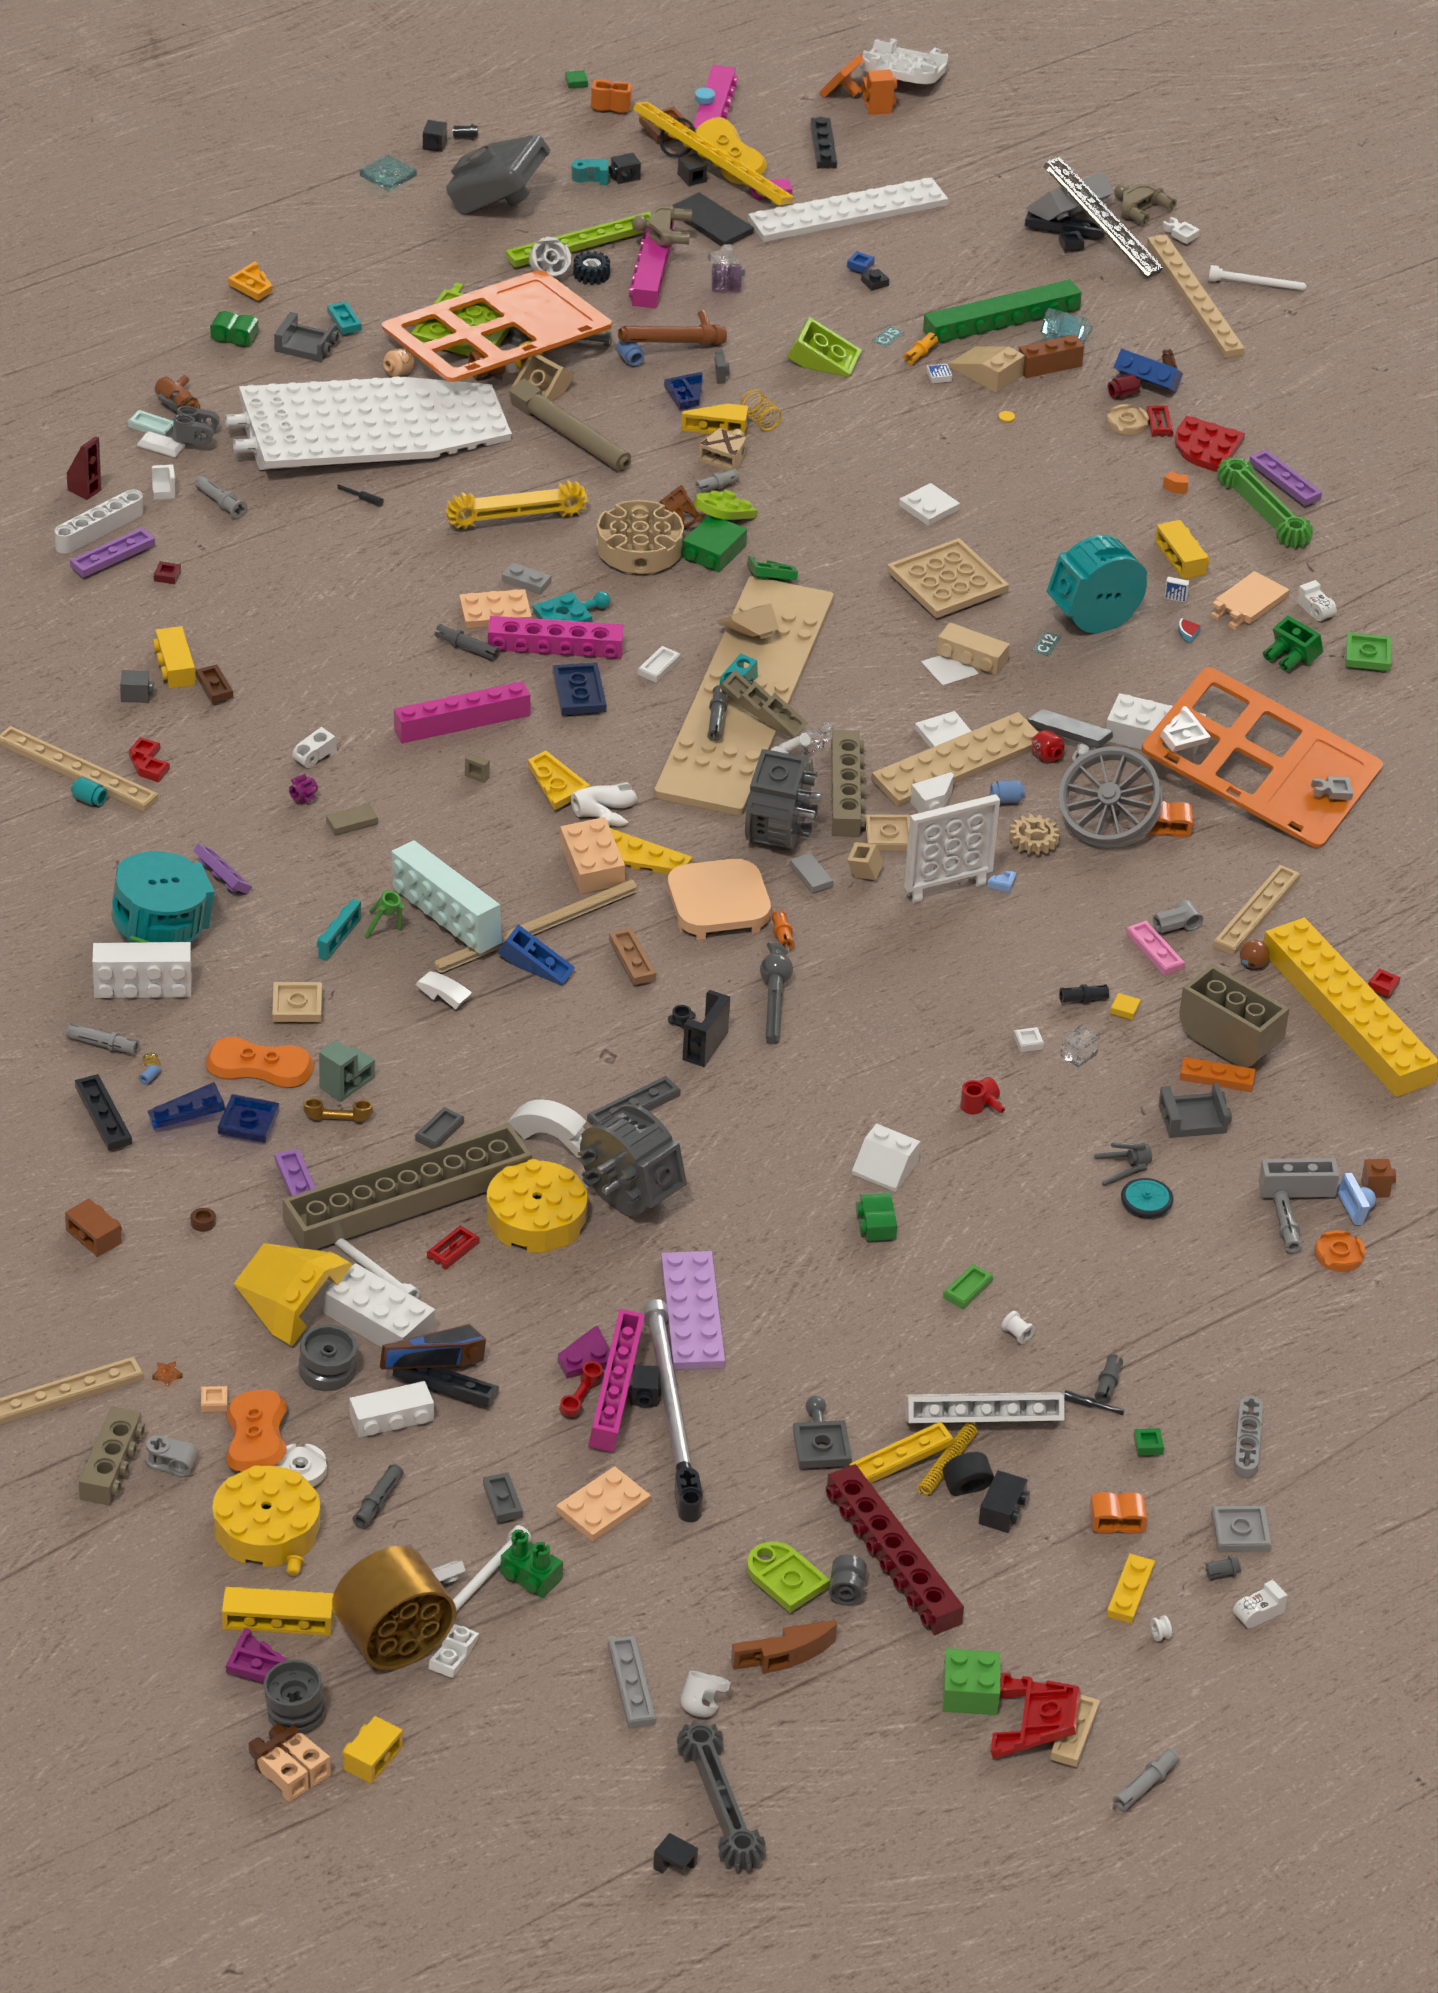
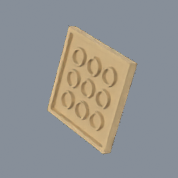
M960 538L887 564V572L935 618L1009 591V584Z

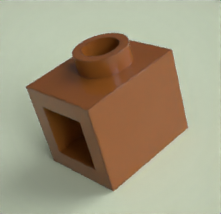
M1365 1159L1361 1178L1362 1186L1370 1188L1375 1193L1376 1198L1390 1197L1392 1183H1396V1170L1391 1168L1390 1160Z

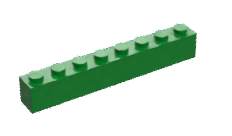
M1069 279L924 314L923 332L926 335L930 332L934 333L935 335L930 340L937 336L938 343L1079 310L1082 292Z

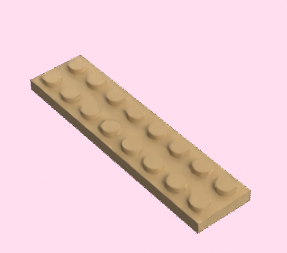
M1016 712L872 772L871 780L899 807L910 802L912 784L950 772L954 774V784L1032 751V739L1039 732L1019 712Z

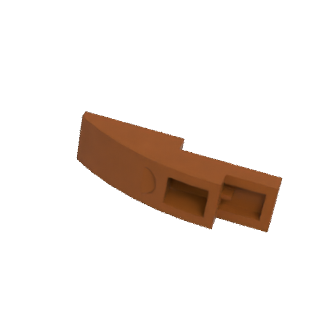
M836 1620L793 1625L791 1627H784L781 1637L732 1644L731 1656L733 1670L760 1666L762 1674L804 1663L835 1643L837 1622Z

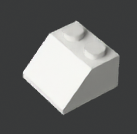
M876 1123L864 1139L852 1169V1175L896 1192L918 1164L920 1141Z

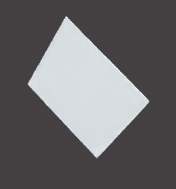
M941 655L921 661L942 685L979 674L972 666Z

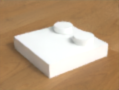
M932 483L899 499V506L927 526L960 510V503Z
M955 711L915 723V730L930 748L971 732Z

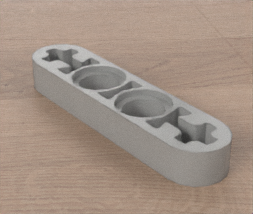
M1255 1396L1243 1397L1238 1410L1234 1472L1242 1478L1254 1477L1258 1470L1263 1403ZM1248 1407L1253 1408V1415L1248 1414ZM1250 1424L1256 1429L1246 1430L1243 1428V1425ZM1244 1443L1252 1444L1254 1448L1245 1449L1241 1445ZM1244 1459H1249L1248 1466H1244Z

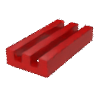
M1147 406L1146 413L1149 417L1148 423L1151 437H1156V434L1164 437L1165 433H1168V437H1173L1168 406ZM1153 411L1155 412L1158 428H1156ZM1160 411H1163L1166 428H1163Z
M460 1225L427 1251V1259H434V1263L437 1265L441 1263L442 1268L446 1270L479 1244V1236ZM449 1246V1248H448L447 1250H445L442 1254H439L440 1252H442L444 1249H446V1248Z

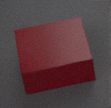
M159 561L154 572V581L175 585L181 573V564Z

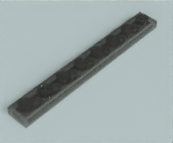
M1060 156L1046 161L1044 168L1146 278L1157 275L1162 271L1163 267Z

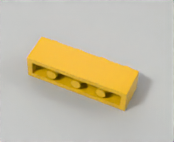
M225 1587L222 1607V1629L243 1631L244 1628H248L256 1632L331 1636L334 1617L332 1609L334 1593Z

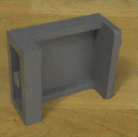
M290 312L274 334L275 352L322 362L325 356L330 354L332 346L338 342L339 332H337V324L332 323L327 331L298 324V313Z
M1213 1083L1212 1092L1206 1094L1173 1096L1170 1086L1161 1087L1158 1105L1169 1138L1227 1133L1228 1123L1232 1121V1114L1230 1108L1226 1107V1096L1224 1091L1221 1092L1218 1083Z

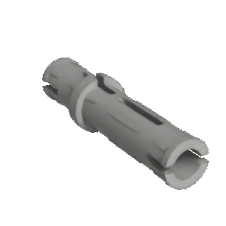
M70 1023L66 1031L67 1038L108 1048L109 1051L115 1052L117 1050L136 1055L139 1050V1040L120 1036L116 1032L106 1033L74 1023Z
M1284 1190L1277 1191L1273 1198L1281 1225L1279 1228L1280 1235L1284 1238L1286 1250L1290 1253H1296L1302 1248L1298 1235L1300 1232L1299 1225L1295 1222L1288 1192Z
M1167 1748L1154 1762L1150 1761L1145 1766V1770L1113 1798L1117 1808L1126 1811L1157 1781L1161 1782L1166 1777V1773L1180 1762V1757H1177L1178 1753L1171 1748Z

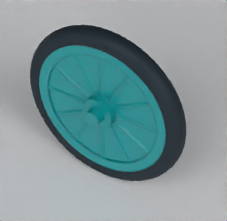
M1151 1178L1134 1179L1128 1182L1121 1192V1200L1124 1206L1132 1213L1144 1217H1155L1166 1213L1171 1208L1174 1199L1172 1191L1166 1184Z

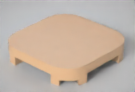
M726 859L684 864L671 870L668 875L667 896L671 897L678 919V928L681 932L687 931L697 935L699 940H706V932L750 927L751 933L754 934L760 932V928L767 924V922H770V899L759 869L750 861Z

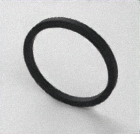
M674 118L677 121L688 123L692 131L696 133V129L690 121L684 118ZM661 130L659 143L665 154L677 158L688 154L692 150L687 148L679 154L669 153L663 144L665 130Z

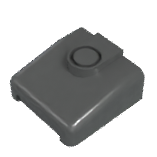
M537 134L494 142L463 155L453 167L451 172L454 176L446 186L447 194L462 215L471 213L505 198L509 206L517 205L530 194L526 188V183L546 156L550 154L551 149L545 140Z

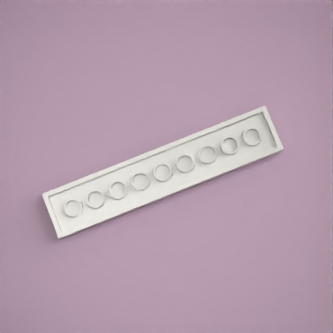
M923 178L922 180L907 181L901 184L887 185L881 188L868 189L856 193L851 192L846 195L757 211L748 214V222L754 227L761 240L767 242L947 206L948 198L933 178Z

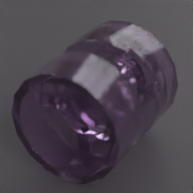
M712 263V290L723 291L727 287L729 291H741V264H729L726 267L724 264Z

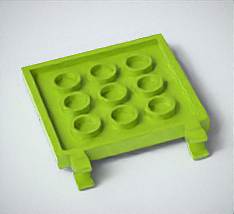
M456 282L451 290L444 289L434 304L464 295L461 292L464 284ZM482 302L453 311L455 315L469 326H477L502 317ZM429 319L418 323L411 334L422 343H426L453 334V332L437 319ZM509 327L484 337L498 347L511 329ZM468 343L444 349L469 356V353L472 351H477Z

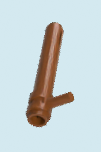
M701 310L698 312L701 321L699 326H623L618 330V338L623 342L699 343L700 345H709L711 343L712 345H720L727 340V330L725 327H721V325H711L706 312Z

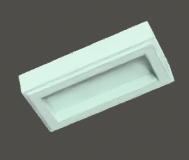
M138 410L128 421V427L145 433L149 431L168 437L173 432V421Z

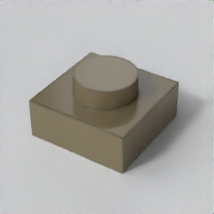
M469 753L465 758V776L485 783L489 779L490 760Z

